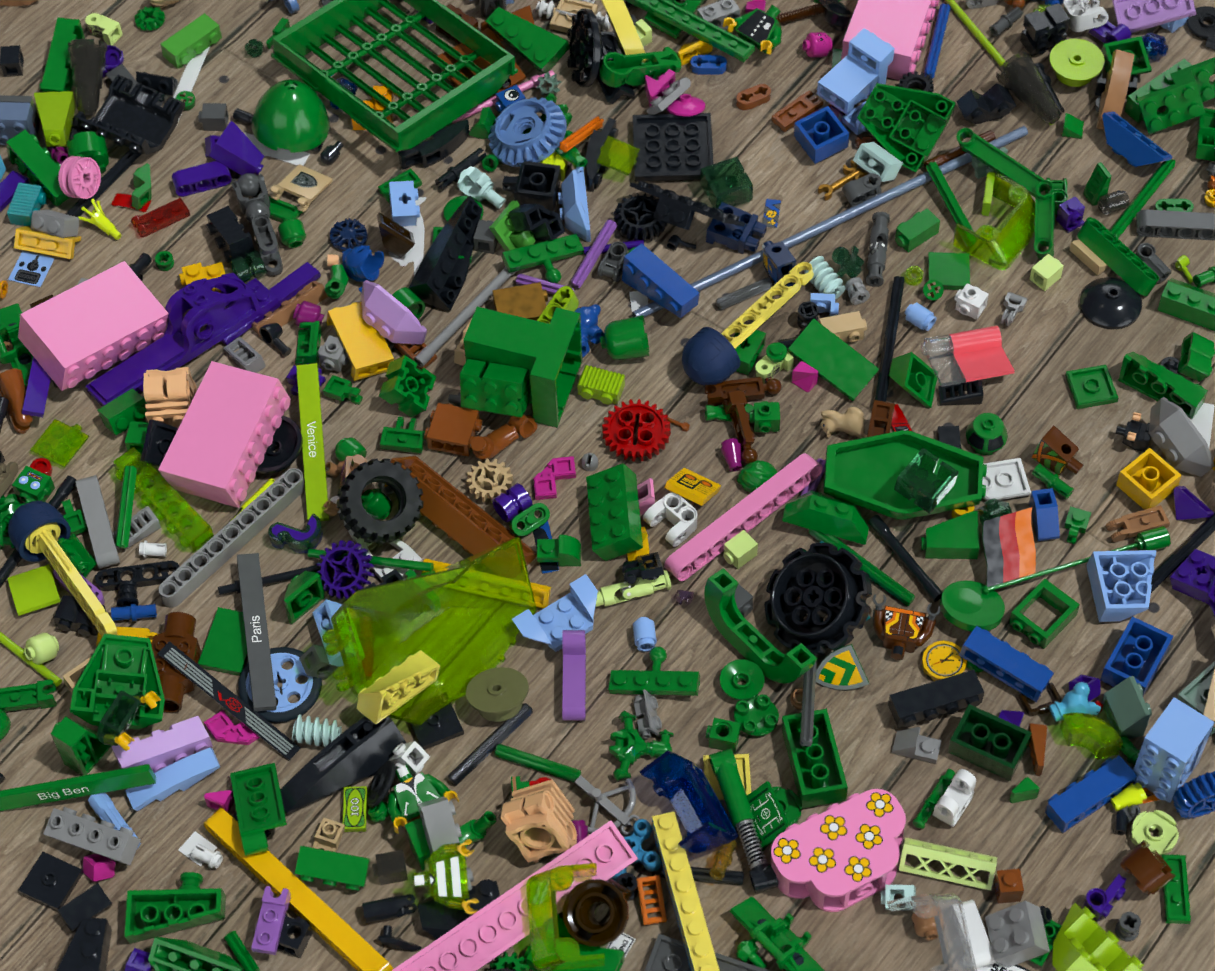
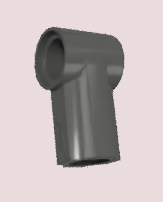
M1149 243L1140 244L1136 255L1159 276L1157 283H1162L1170 276L1172 271L1155 254L1156 250L1153 245Z

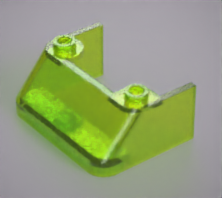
M997 173L995 175L992 196L1015 208L998 229L991 225H983L974 232L957 224L953 246L996 269L1005 270L1012 265L1035 235V201L1024 186Z
M596 863L558 866L533 875L527 881L532 962L538 970L550 971L605 966L604 954L580 956V948L577 941L569 937L559 938L555 891H564L570 888L574 878L597 876Z

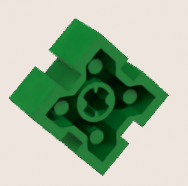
M403 355L389 363L385 375L388 381L383 383L379 397L391 405L397 403L398 410L411 418L426 411L430 396L426 393L433 389L436 376L425 368L417 369L418 363Z

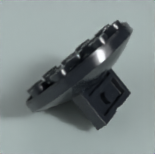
M580 9L576 14L572 15V28H569L567 32L571 47L567 65L569 68H578V70H572V81H575L580 87H590L597 77L604 56L610 52L622 53L618 47L615 33L601 32L597 18L591 9Z

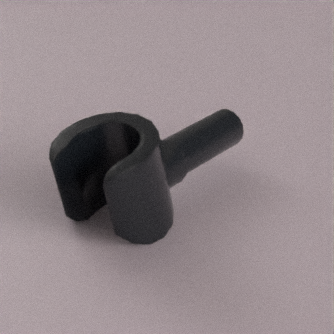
M672 235L667 244V247L671 250H676L678 245L696 249L695 244L682 241L678 235Z

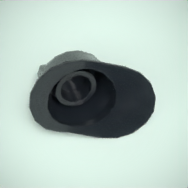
M818 0L825 7V21L832 28L843 31L849 24L854 12L850 11L838 0Z

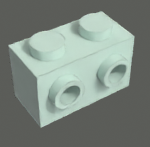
M875 142L862 143L853 159L855 163L870 174L879 175L881 182L895 180L903 164Z

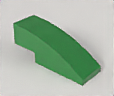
M1204 108L1206 114L1199 116L1195 158L1215 161V109Z

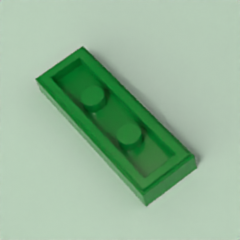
M1162 854L1161 857L1172 869L1171 873L1175 874V877L1163 887L1166 923L1190 924L1191 915L1186 855Z

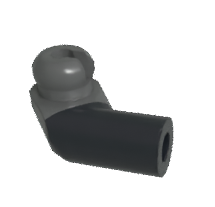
M1127 806L1117 812L1115 822L1116 834H1126L1127 823L1135 820L1141 813L1139 806Z

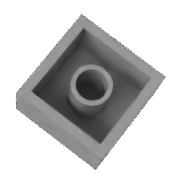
M1023 901L985 916L995 962L1011 967L1050 952L1040 907L1028 901Z

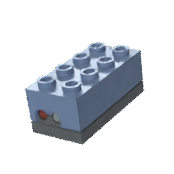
M0 95V145H6L8 140L25 129L30 135L34 134L37 137L40 121L32 96Z

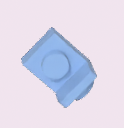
M811 293L810 302L818 306L819 313L830 312V316L838 315L839 303H835V294Z

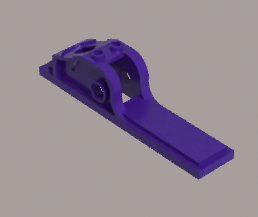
M234 273L224 274L221 277L208 280L205 278L193 281L173 294L168 300L165 310L169 313L168 325L163 337L85 387L102 407L132 388L136 392L141 393L143 391L144 373H146V370L170 371L183 366L228 335L279 304L278 298L256 278L245 284ZM212 288H218L222 292H215L212 290ZM203 325H207L206 329L200 332V328Z

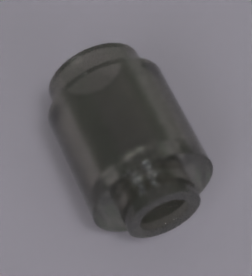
M1117 190L1100 196L1098 201L1099 210L1105 215H1109L1125 209L1130 203L1128 194L1125 191Z

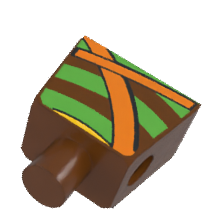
M1054 425L1041 439L1031 457L1058 475H1061L1066 468L1077 475L1084 466L1074 458L1079 448Z

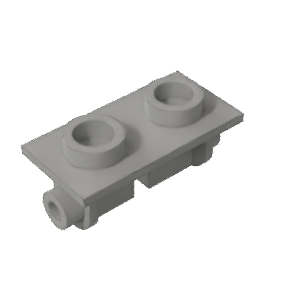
M643 690L644 696L637 695L634 700L636 716H644V718L637 720L639 734L643 739L650 738L651 734H656L661 738L659 732L662 728V723L656 711L658 708L657 699L654 695L652 696L646 690Z

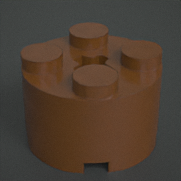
M1143 840L1122 858L1123 861L1120 863V866L1127 874L1136 877L1135 884L1143 893L1146 892L1148 895H1154L1175 877V874L1171 873L1172 869L1156 850L1151 851L1148 848L1150 844Z

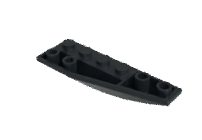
M471 196L464 200L438 234L409 286L410 290L424 303L446 311H451L466 281L470 256L474 247L473 238L482 213V208Z
M364 716L323 748L280 789L285 813L287 815L343 790L344 787L352 786L375 775L380 767L394 755L393 750L399 744L407 743L393 720L387 716L378 724H375Z

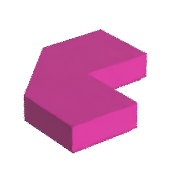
M574 456L552 458L547 467L533 478L536 500L557 498L555 480L576 478Z
M223 710L204 722L206 728L217 742L250 745L260 738L242 722L234 725Z

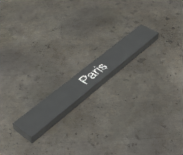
M259 553L238 554L237 567L253 711L276 710Z

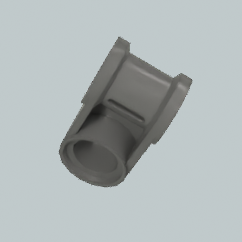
M871 173L859 179L849 181L843 186L842 192L850 205L854 207L881 194V177Z
M617 241L610 245L605 257L600 262L598 276L602 277L604 275L613 278L615 282L619 281L623 272L624 256L628 254L625 243Z

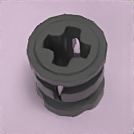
M1133 912L1123 913L1115 927L1118 938L1126 942L1135 940L1141 925L1140 917Z

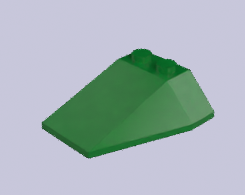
M104 634L73 689L70 712L95 726L127 728V725H130L128 729L139 730L161 722L165 698L150 638ZM150 691H154L161 699L156 702L157 706L153 709H150L146 703L129 704V699L144 697Z

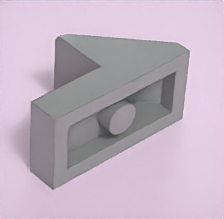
M920 727L897 731L892 749L893 754L933 764L937 763L942 740L920 735Z

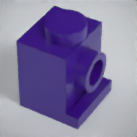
M1076 196L1059 205L1056 220L1067 233L1084 224L1082 219L1085 206Z

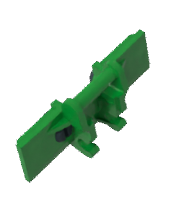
M17 303L0 309V362L2 364L11 363L13 369L21 370L24 386L26 387L28 385L33 355L18 338L20 314H22V311ZM10 340L14 349L7 351L4 342Z
M753 896L730 909L732 915L750 933L752 940L755 942L759 941L777 960L776 963L780 969L784 968L786 971H825L804 950L812 935L806 931L799 938L790 930L791 923L794 920L790 913L783 920L781 918L775 920Z

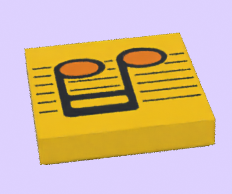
M683 468L666 482L665 488L703 506L720 491L721 485Z

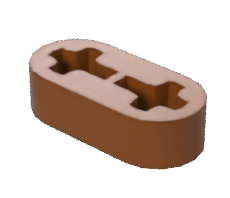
M759 84L743 90L737 94L736 105L741 110H750L765 104L771 98V89L766 84Z

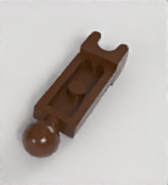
M762 377L729 380L715 385H705V393L708 394L707 405H722L723 400H728L727 393L736 390L744 391L747 401L765 399L766 391L772 395L778 394L781 391L782 385L779 380L774 378L769 379L763 384Z
M730 391L727 393L728 400H723L725 413L730 414L736 439L741 444V459L744 463L748 464L758 459V453L751 447L754 443L755 435L749 425V414L745 410L747 400L744 391Z

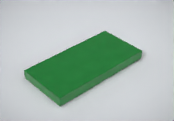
M814 318L788 348L790 354L818 370L820 377L851 401L858 397L879 371L877 366Z

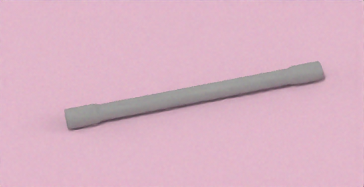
M505 266L468 306L428 346L420 351L413 359V361L418 363L417 366L422 368L442 345L475 313L476 308L481 307L493 295L492 290H498L517 271L508 273Z

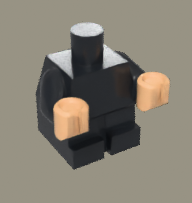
M1134 412L1132 420L1127 422L1126 428L1117 426L1116 434L1124 436L1123 444L1134 450L1145 452L1151 437L1149 434L1150 423H1141L1142 414Z

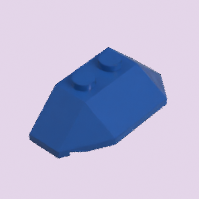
M1114 111L1106 112L1102 115L1107 144L1112 147L1113 152L1124 156L1130 165L1137 167L1172 159V155L1147 138Z

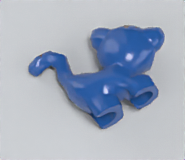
M598 304L589 307H579L575 310L581 316L582 358L590 351L588 342L597 345L601 342L600 337L604 336V332L597 326L598 315L601 312Z

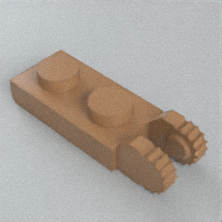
M1160 505L1121 516V518L1107 522L1105 527L1108 531H1113L1123 526L1124 530L1117 531L1110 536L1112 542L1125 540L1127 537H1135L1140 532L1160 526L1168 528L1170 522Z

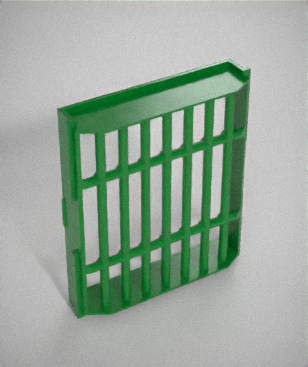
M333 0L272 38L274 53L271 54V57L312 89L330 100L347 113L350 118L395 152L412 149L498 92L511 75L513 76L518 73V69L515 68V56L437 0H403L418 11L413 16H408L388 0ZM384 7L404 22L394 25L376 11ZM370 16L389 31L385 34L378 33L362 20ZM427 17L474 52L469 55L460 54L419 24L418 21ZM356 25L375 40L371 43H365L350 32L348 28ZM412 27L458 62L454 65L447 64L406 34L404 30ZM342 34L361 49L351 52L333 38ZM398 36L444 71L440 74H434L389 40ZM327 43L346 58L342 61H336L319 47ZM380 45L385 46L427 77L429 81L419 83L375 49ZM313 52L329 64L331 68L321 70L304 56ZM369 54L415 90L404 92L360 58ZM481 56L492 65L482 70L473 61ZM354 63L401 99L396 102H390L346 67ZM463 67H467L476 75L468 79L458 71ZM339 72L386 107V109L375 111L331 78V76ZM452 76L462 84L454 89L444 80ZM437 85L446 91L447 94L440 98L429 89ZM423 94L433 103L424 107L415 99ZM409 104L418 113L410 117L400 108ZM394 113L404 122L396 127L386 117Z

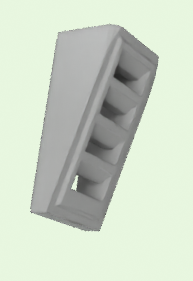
M238 337L223 348L243 370L258 373L266 366L262 356L241 337Z
M146 506L131 518L130 530L134 529L136 533L133 535L130 531L127 548L161 528L158 518L149 506ZM117 530L113 533V536L115 537V539H116Z

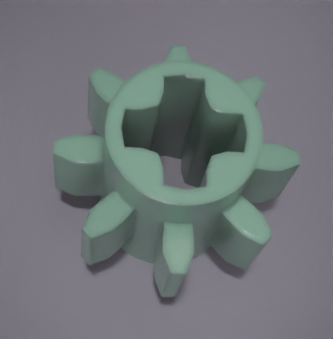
M546 72L544 77L540 76L538 78L540 84L536 88H540L542 91L541 95L545 93L554 94L553 91L556 93L560 91L558 84L562 82L557 80V74L550 76L549 72ZM546 82L551 83L552 87L547 86Z

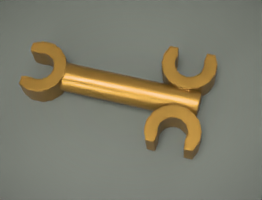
M851 160L850 166L852 168H848L845 164L842 168L846 176L831 185H820L818 187V194L827 192L824 195V200H830L834 191L849 181L864 177L868 173L862 172L860 168H857L858 164Z

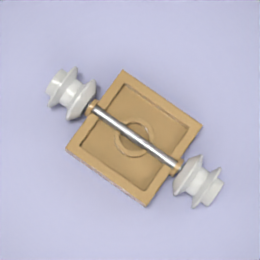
M541 0L536 6V12L539 17L543 14L546 15L547 19L552 17L550 29L567 33L568 29L572 28V15L576 14L580 9H591L603 32L606 29H610L611 26L607 14L604 17L601 16L600 11L597 13V4L580 0H560L558 6L555 7L553 0L549 3Z

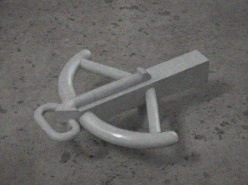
M581 775L577 778L575 784L595 801L588 833H593L599 829L594 828L599 805L616 819L614 825L616 828L621 826L623 834L630 835L633 833L630 820L632 818L639 820L640 818L634 814L629 816L636 802V791L631 779H626V786L602 794L600 789L595 788ZM628 789L630 792L629 804L624 812L606 798ZM630 826L632 827V829L629 832H626L624 830V827Z

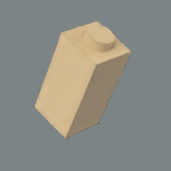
M860 311L819 318L820 324L845 343L863 340L864 331L867 330L866 320L861 318Z

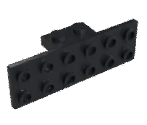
M638 181V184L630 182V187L659 197L654 218L682 229H690L695 212L724 223L743 227L745 225V222L739 221L740 217L737 215L724 213L723 210L715 207H708V204L699 201L695 202L690 197L677 195L676 192L668 189H661V186L652 183L648 184L643 181Z

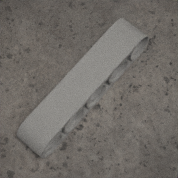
M94 475L76 480L98 568L120 563L97 476Z

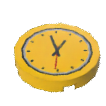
M937 641L929 645L924 651L922 667L926 675L928 674L933 681L964 673L967 660L959 656L960 646L949 641Z

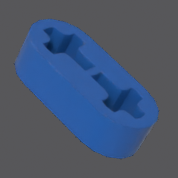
M696 55L691 58L690 69L693 73L699 75H719L725 73L727 60L721 55Z

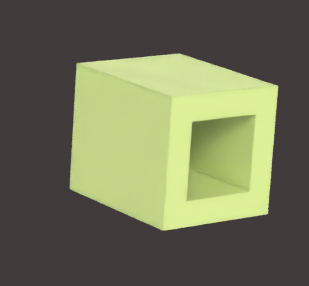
M1047 254L1032 267L1029 280L1046 291L1061 278L1064 265L1058 259Z
M745 530L724 544V559L728 564H733L737 569L757 556L758 543Z

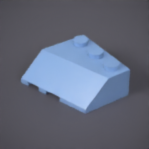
M1156 550L1093 551L1086 567L1099 622L1122 621L1148 610Z

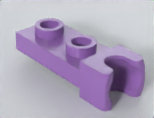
M265 887L262 898L263 903L251 947L253 952L276 955L286 911H288L291 898L290 891L287 888L282 890L279 897L274 898L271 887Z

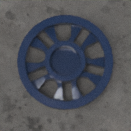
M345 218V221L339 223L337 221L330 230L331 244L342 252H345L348 248L354 249L357 246H364L368 237L365 225L356 219ZM343 243L348 244V247H342Z

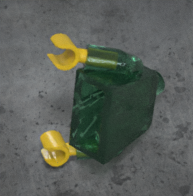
M121 690L100 721L97 732L99 741L105 745H119L125 751L129 750L128 744L135 740L126 731L130 727L138 707L144 706L146 703L150 709L157 706L156 702L161 700L154 691L148 692L145 696L143 694L131 696Z

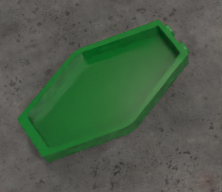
M901 430L827 445L823 493L894 519L906 520L979 505L981 499L985 498L986 485H982L983 477H986L987 465L983 464L982 456L912 431Z

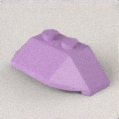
M368 280L364 281L361 292L362 318L365 322L374 327L381 336L387 338L392 343H424L427 329L423 325L421 326L414 314L379 284L369 282Z

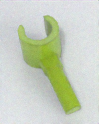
M1182 255L1177 259L1175 268L1179 271L1182 270L1189 283H1193V277L1187 268L1190 260L1186 255Z

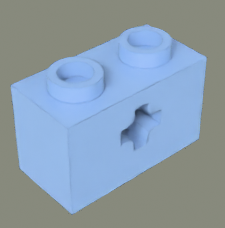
M413 181L389 182L391 219L401 226L416 225V220L420 217V207L415 204V200H418V188H414Z

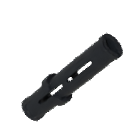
M478 148L456 166L448 168L445 174L435 180L436 185L444 182L438 188L444 190L452 182H457L460 173L470 166L474 167L487 156L486 153L478 156L484 150Z

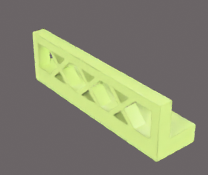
M905 837L899 871L991 890L997 857ZM906 855L917 856L921 863L915 867L905 865ZM932 860H938L944 868L934 872L931 871L927 864ZM956 865H961L967 873L957 877L954 876L950 869ZM979 870L990 872L988 883L978 881L973 874Z

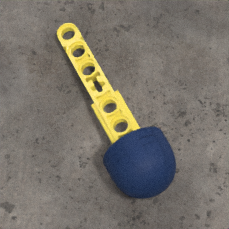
M808 262L798 263L789 271V274L782 277L722 333L710 327H703L686 343L682 352V364L687 376L700 385H715L728 379L740 367V359L735 349L800 290L801 285L805 286L813 278L812 265ZM808 270L806 274H799L800 271ZM790 282L795 283L793 286L790 287L785 286L787 283ZM775 295H781L778 299H772ZM748 320L754 321L753 323L748 325L744 324V322ZM733 333H740L737 337H730Z
M32 501L18 507L9 521L8 533L12 544L24 560L31 562L48 559L93 625L97 627L102 637L104 634L117 635L115 623L57 542L60 538L69 539L71 528L63 515L51 504L43 501Z

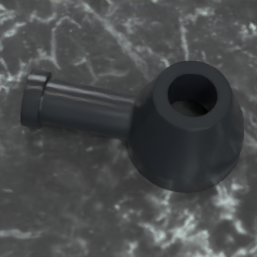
M278 323L266 324L260 327V336L266 344H274L284 357L291 353L292 349L279 339L283 334V330Z

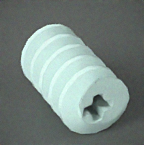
M818 256L809 262L814 273L810 282L814 284L819 293L835 294V299H837L846 289L842 285L843 280L838 278L837 273H833V268L829 267V263L824 261L823 256Z
M299 714L293 726L292 741L294 742L297 739V742L302 744L305 740L308 745H311L314 741L315 746H320L323 742L324 747H326L342 734V726L338 727L337 720H334L330 726L327 718H325L323 724H320L319 717H316L314 723H311L310 716H307L304 722L302 721V715Z

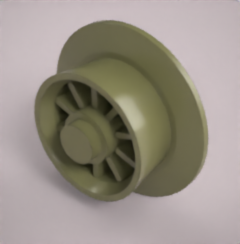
M505 667L491 668L477 674L469 682L466 688V698L468 703L478 710L483 718L495 722L505 721L513 718L520 712L522 702L528 695L529 685L526 677L515 669Z

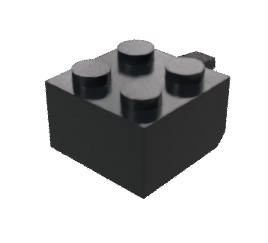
M525 161L521 163L518 176H504L503 190L514 193V201H518L520 205L540 204L545 209L554 211L561 184L560 165Z

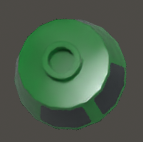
M992 413L978 415L966 429L967 443L976 449V453L982 455H993V452L1003 448L1008 439L1007 429L999 416Z

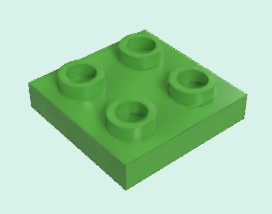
M511 201L489 227L505 251L535 243L532 231H515L509 212L520 206L518 201Z

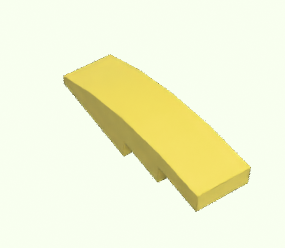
M601 0L623 55L645 53L624 1Z

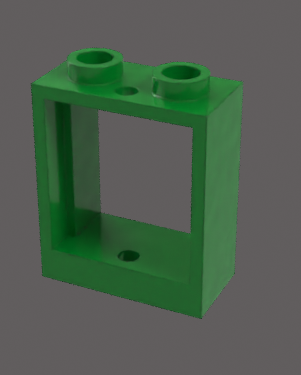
M1044 578L1011 612L1009 623L1014 630L1026 635L1034 645H1039L1045 649L1076 617L1080 604ZM1038 597L1062 613L1060 618L1046 632L1023 615Z

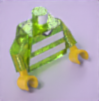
M467 839L462 844H443L431 853L429 859L425 860V872L412 874L414 887L427 886V893L433 897L434 901L448 908L465 910L468 914L478 912V910H473L470 904L479 903V900L473 898L466 901L465 899L469 898L466 856H470L475 851L467 850L465 845H470L472 840Z

